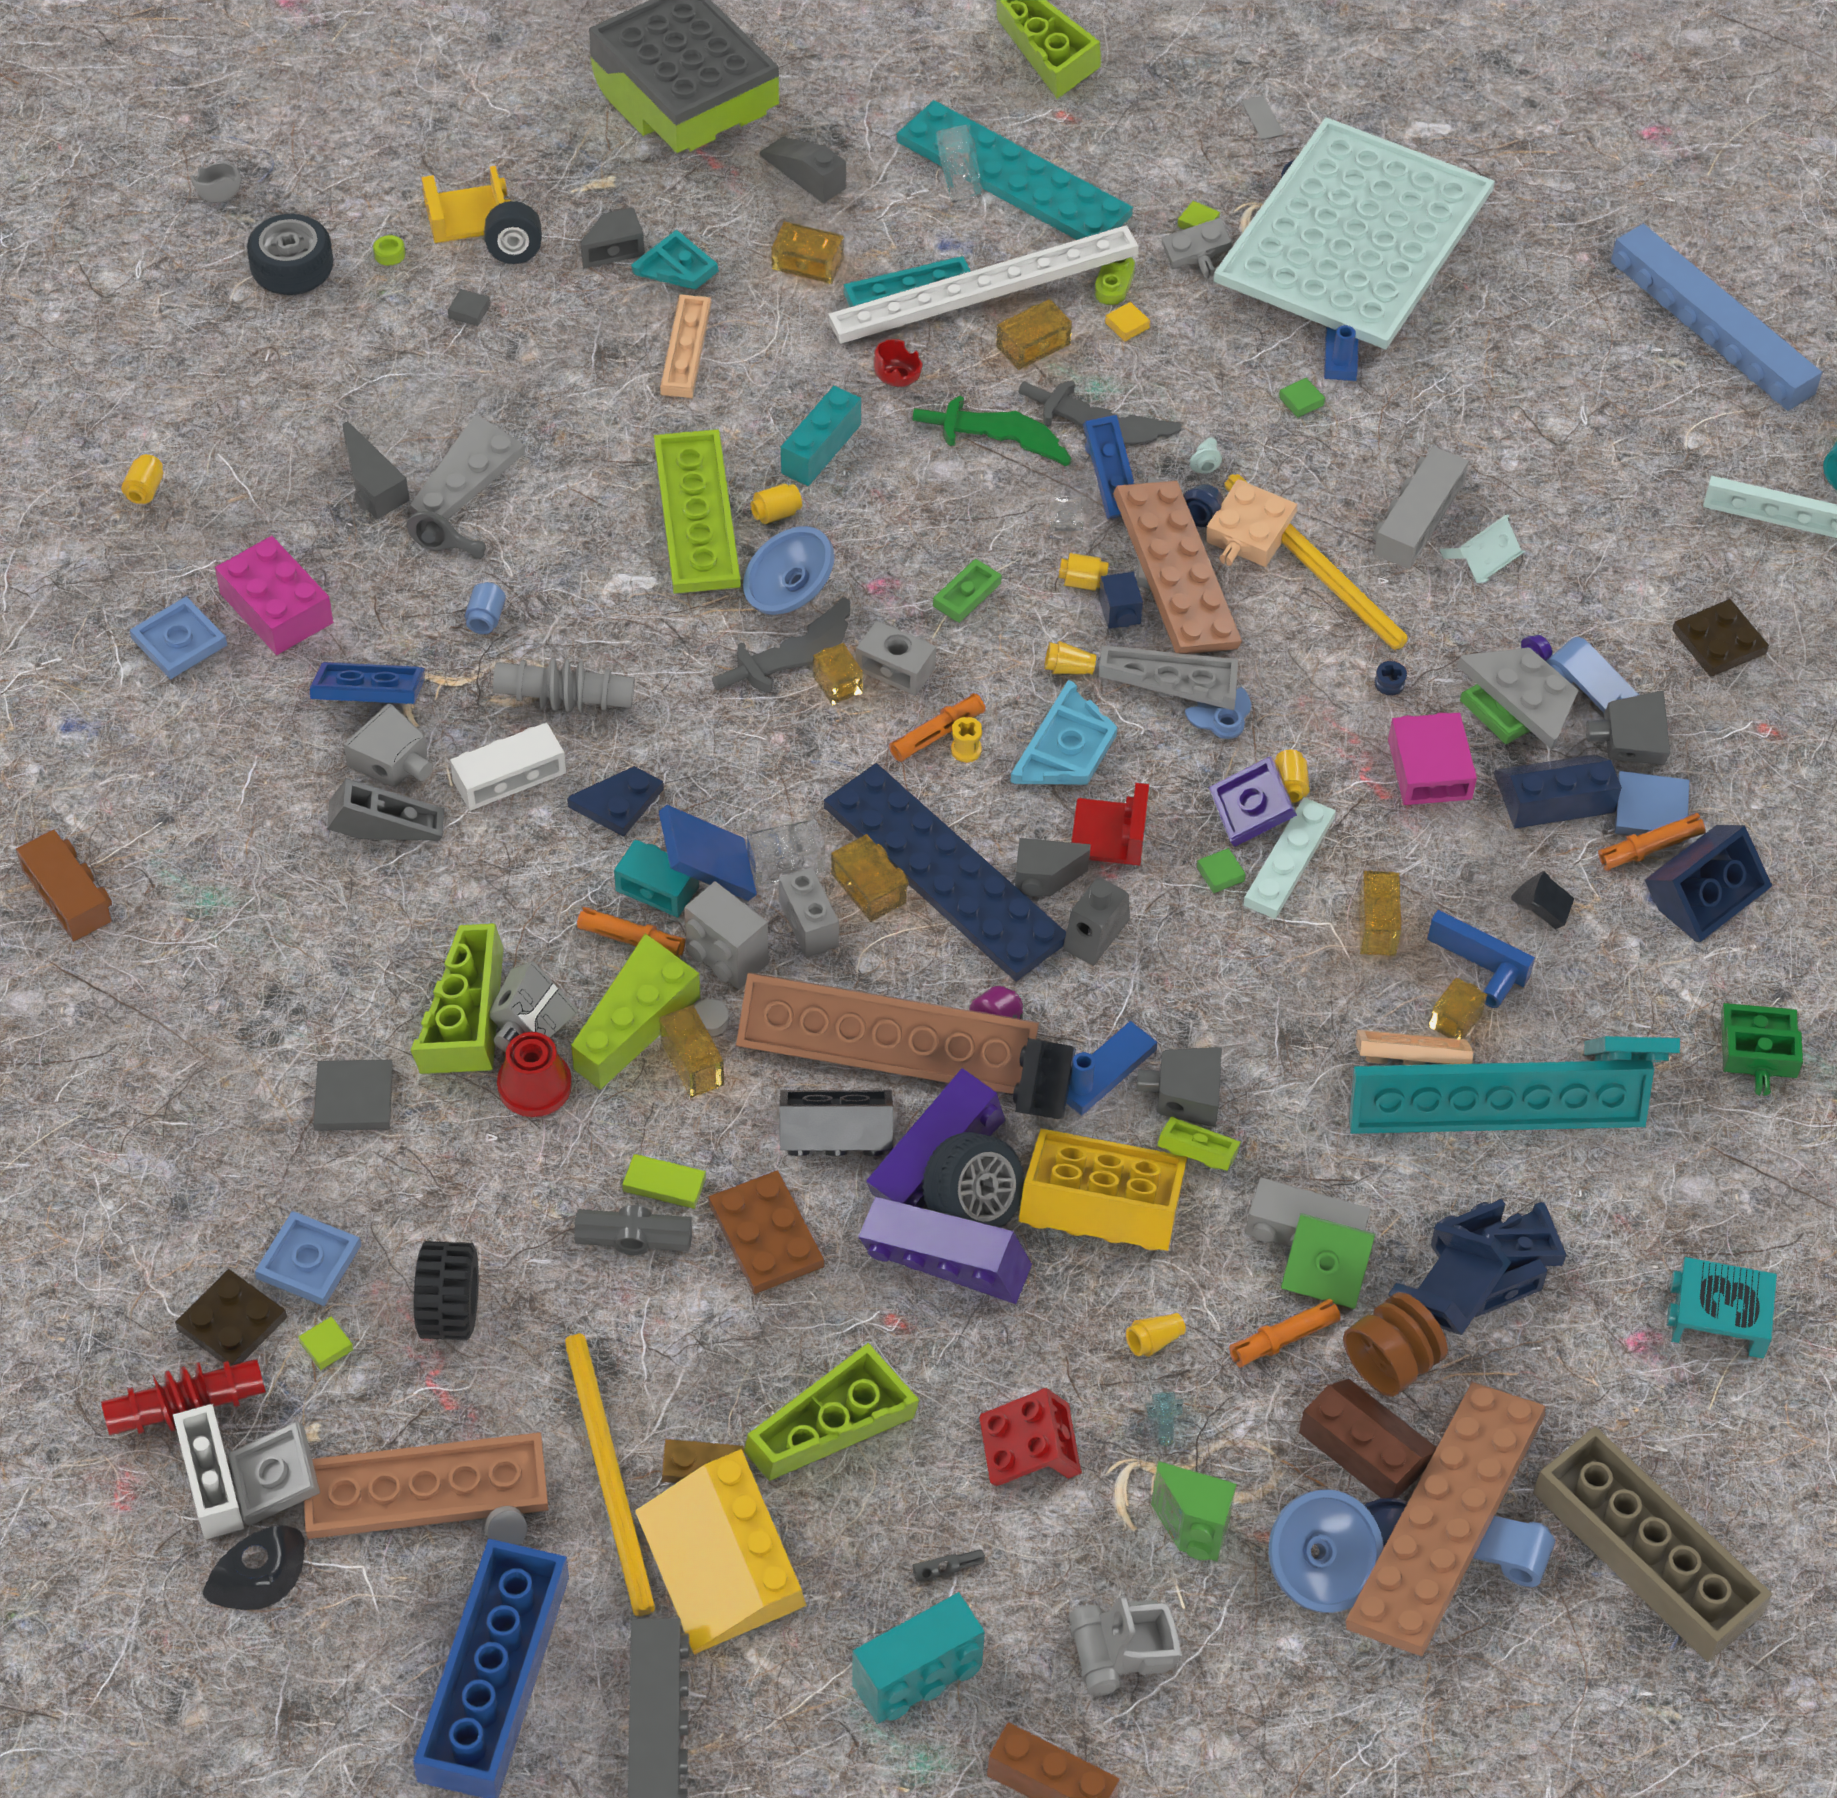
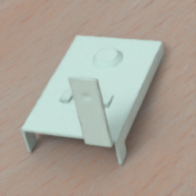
M1505 515L1460 546L1461 548L1439 549L1443 559L1466 558L1476 583H1486L1489 580L1487 578L1520 556L1525 550H1521L1508 521L1510 515Z

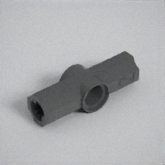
M637 1205L624 1206L619 1212L578 1209L575 1218L574 1241L575 1244L615 1246V1249L619 1252L632 1256L642 1255L648 1249L689 1252L692 1240V1217L652 1214L647 1208Z

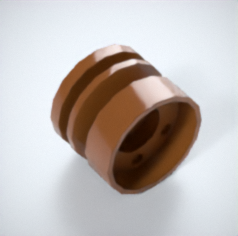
M1397 1292L1390 1296L1384 1303L1374 1308L1373 1315L1368 1314L1345 1330L1343 1335L1345 1351L1357 1372L1373 1389L1389 1397H1394L1417 1380L1418 1374L1428 1372L1434 1365L1445 1359L1448 1352L1446 1337L1431 1312L1419 1300L1403 1292Z

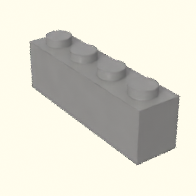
M1432 446L1426 457L1421 456L1415 466L1413 478L1405 480L1400 492L1401 497L1399 500H1392L1387 510V519L1385 522L1379 521L1373 532L1372 539L1376 541L1374 555L1411 569L1465 483L1469 460Z

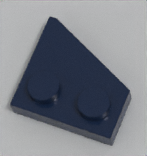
M633 766L570 795L567 798L568 808L624 837L664 790L662 780Z
M1545 1202L1535 1204L1530 1213L1523 1216L1516 1213L1508 1217L1503 1223H1496L1485 1228L1482 1233L1489 1234L1500 1241L1502 1251L1511 1262L1508 1267H1521L1538 1259H1541L1544 1266H1563L1567 1256Z

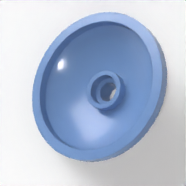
M808 526L790 528L773 536L758 549L746 568L743 579V591L748 602L759 612L769 615L788 613L809 603L823 589L832 572L835 555L831 541L822 531Z
M1310 1491L1289 1502L1276 1518L1269 1538L1270 1566L1282 1591L1296 1604L1315 1612H1340L1353 1607L1384 1549L1383 1540L1377 1522L1360 1501L1340 1491ZM1314 1544L1319 1548V1556L1316 1559L1311 1554V1548Z

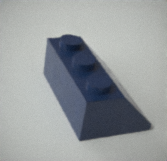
M1595 754L1494 771L1495 779L1514 829L1615 813L1622 788L1612 761Z
M1745 825L1714 826L1645 879L1658 910L1695 942L1703 941L1772 887V883Z

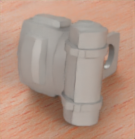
M1124 1596L1119 1597L1111 1609L1102 1612L1098 1605H1084L1069 1613L1070 1633L1076 1644L1082 1668V1680L1086 1683L1088 1694L1092 1696L1108 1695L1120 1687L1119 1675L1131 1672H1139L1141 1675L1168 1672L1179 1662L1182 1656L1177 1629L1168 1603H1158L1156 1600L1128 1602Z

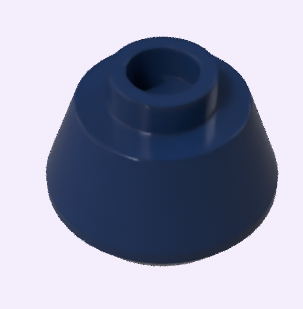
M1202 484L1183 494L1195 526L1207 528L1215 513L1221 510V504L1224 499L1220 491L1211 485Z

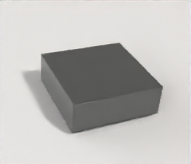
M460 289L448 309V317L479 326L491 305L490 297Z

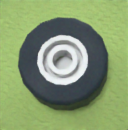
M508 201L500 203L491 209L485 219L484 228L485 244L488 252L495 259L506 264H520L533 258L539 251L542 240L541 222L533 208L522 202Z

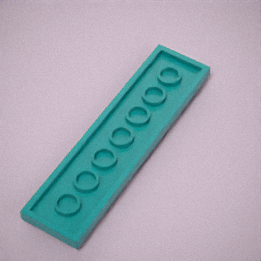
M936 100L929 103L897 132V143L1076 240L1119 228L1132 217L1133 206Z
M1646 1060L1354 1066L1349 1114L1350 1134L1646 1127L1655 1069L1653 1062Z

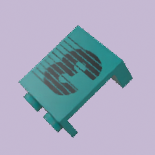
M1684 1257L1680 1271L1673 1270L1670 1283V1293L1676 1294L1675 1303H1670L1666 1320V1325L1673 1327L1671 1342L1679 1343L1684 1328L1750 1340L1748 1356L1764 1359L1772 1340L1777 1274Z

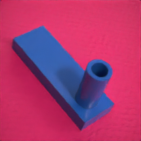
M1342 325L1335 330L1326 326L1324 379L1356 381L1358 373V339L1355 338L1356 331L1353 327Z
M1117 415L1085 421L1083 423L1087 439L1085 450L1092 459L1107 519L1121 517L1122 515L1113 493L1118 485L1135 483Z
M1437 910L1431 919L1427 940L1494 973L1480 995L1485 1005L1491 1008H1499L1514 983L1522 987L1526 985L1531 976L1535 957L1440 910Z
M1129 1021L1093 1054L1087 1052L1076 1054L1073 1058L1066 1104L1081 1116L1084 1115L1157 1050L1158 1042L1132 1021Z

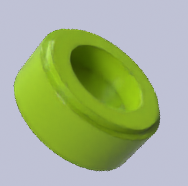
M382 236L373 244L374 258L382 265H396L405 258V244L397 236Z

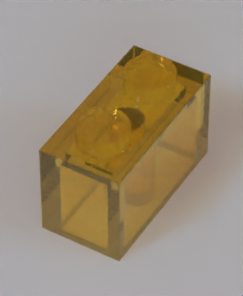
M785 221L772 245V270L829 284L833 283L844 259L843 235Z
M1048 299L997 324L996 347L1020 370L1071 345L1072 321Z
M868 834L831 853V874L870 922L906 904L909 883L905 873L900 868H895L892 865L882 845L875 844Z
M1363 871L1359 892L1360 954L1396 956L1401 935L1400 872Z
M694 1005L659 1017L661 1043L690 1098L723 1086L724 1061Z

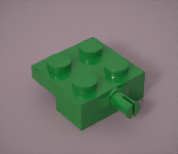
M1723 1003L1721 1009L1723 1072L1755 1076V1094L1759 1096L1761 1092H1763V1096L1771 1093L1770 1077L1772 1076L1797 1078L1803 1064L1802 1031H1798L1797 1009Z

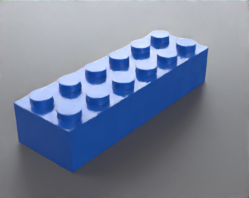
M488 1538L413 1760L418 1783L480 1798H499L569 1580L567 1556Z

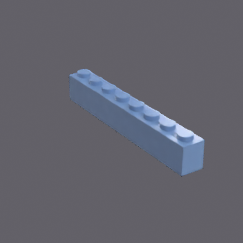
M1644 223L1616 239L1611 262L1637 283L1640 288L1656 299L1661 306L1668 309L1684 325L1700 336L1705 343L1713 347L1729 363L1744 373L1750 381L1757 384L1770 395L1774 401L1789 411L1816 394L1822 375L1820 369Z

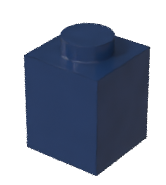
M1134 572L1101 576L1099 601L1108 629L1141 624L1143 600Z

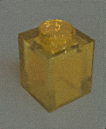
M844 643L825 648L813 655V677L831 705L862 693L863 671Z
M1455 977L1433 1006L1429 1027L1448 1038L1465 1039L1483 1015L1487 994L1474 984L1466 983Z

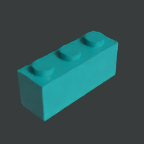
M833 385L781 445V474L809 487L861 426L862 398Z

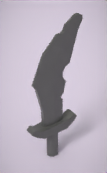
M1072 380L1058 384L1052 393L1023 381L1018 391L1019 394L1044 404L1043 422L1045 426H1051L1055 414L1071 420L1081 428H1083L1085 421L1114 415L1109 409L1090 407V404L1069 396L1074 393L1075 383ZM1135 415L1118 417L1124 444L1136 445L1156 441L1157 437H1168L1181 430V423L1168 422Z
M846 597L841 598L835 606L808 625L806 635L800 637L791 636L782 642L779 648L773 647L751 656L746 650V644L739 643L737 648L738 667L712 677L715 689L720 690L747 678L754 688L769 693L772 690V680L766 676L781 670L821 664L843 641L848 627V622L845 619L850 616V601Z

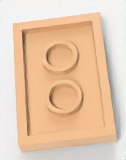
M1358 1029L1356 1034L1358 1052L1360 1056H1366V1061L1370 1063L1387 1064L1388 1058L1403 1060V1065H1425V1062L1440 1064H1472L1474 1051L1465 1039Z

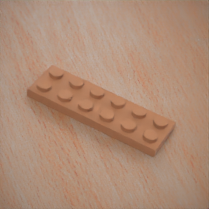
M1178 481L1116 486L1113 493L1175 653L1195 654L1238 649L1242 639Z
M541 1432L315 1458L312 1461L320 1493L304 1500L307 1539L487 1518L493 1510L501 1506L515 1507L522 1514L549 1511Z

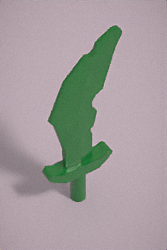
M957 396L948 403L946 413L914 408L912 421L942 425L943 437L949 446H954L956 443L955 432L975 435L986 434L989 438L1001 442L1003 440H1015L1020 444L1021 448L1054 460L1063 466H1069L1071 463V457L1066 448L1058 444L1059 439L1044 424L1016 410L985 413L960 411L964 404L962 396Z

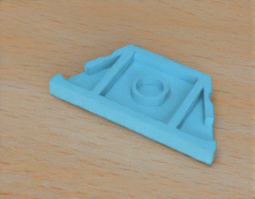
M1068 680L1013 769L1010 782L1014 784L1088 785L1116 738L1118 727L1107 716L1102 715L1099 708L1091 700L1086 701L1077 692V685Z

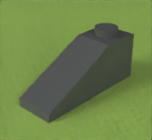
M781 137L760 151L762 158L823 204L846 189V161L825 145Z
M348 421L343 423L345 445L356 491L354 494L355 500L362 510H368L376 519H379L410 500L407 478Z
M345 778L329 800L327 829L358 839L440 841L443 837L444 808Z

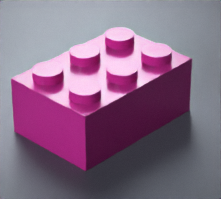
M272 535L215 567L219 592L222 597L276 656L334 623L329 596Z

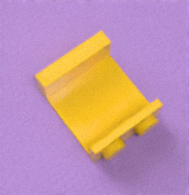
M496 165L489 166L491 185L438 193L434 175L421 177L424 203L434 243L485 235V219L491 209L500 203L510 201V199L504 200V196H507L506 182L504 177H498Z

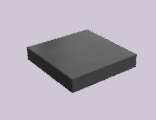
M392 1059L317 1061L313 1122L315 1131L390 1129L393 1082Z

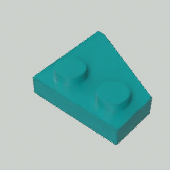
M677 229L631 264L632 272L636 276L694 290L719 272L717 262Z

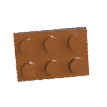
M778 1170L708 1196L709 1206L753 1294L824 1267V1258Z

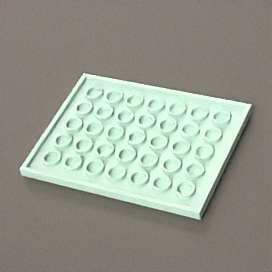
M1325 117L1216 269L1213 282L1335 330L1342 325L1351 326L1356 331L1355 338L1386 350L1493 191L1495 181Z

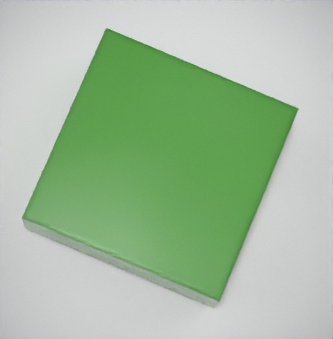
M1307 378L1280 389L1279 398L1297 418L1324 406L1325 397Z
M1229 848L1197 860V869L1213 893L1245 881L1246 874Z

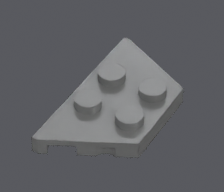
M1531 648L1467 654L1459 658L1458 668L1550 749L1555 747L1577 696L1578 689Z

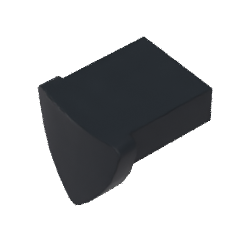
M1545 871L1526 881L1511 896V899L1518 906L1526 910H1532L1554 929L1565 926L1574 901V897L1554 882Z

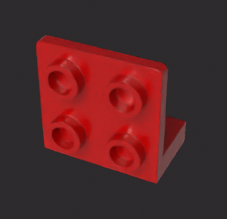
M1135 782L1134 797L1127 796L1126 803L1078 798L1071 843L1091 844L1089 860L1140 866L1149 784Z
M1047 1387L980 1414L979 1420L989 1480L994 1486H1000L1047 1466L1068 1479L1082 1474L1069 1403Z

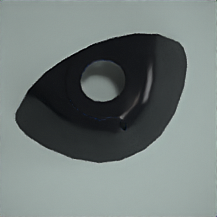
M278 1525L267 1527L244 1538L233 1546L215 1565L203 1589L204 1598L212 1604L238 1610L263 1609L283 1599L296 1585L302 1571L305 1541L301 1531L294 1527ZM251 1546H261L268 1553L266 1563L257 1569L248 1568L242 1562L244 1551ZM269 1576L272 1577L273 1582L269 1580Z

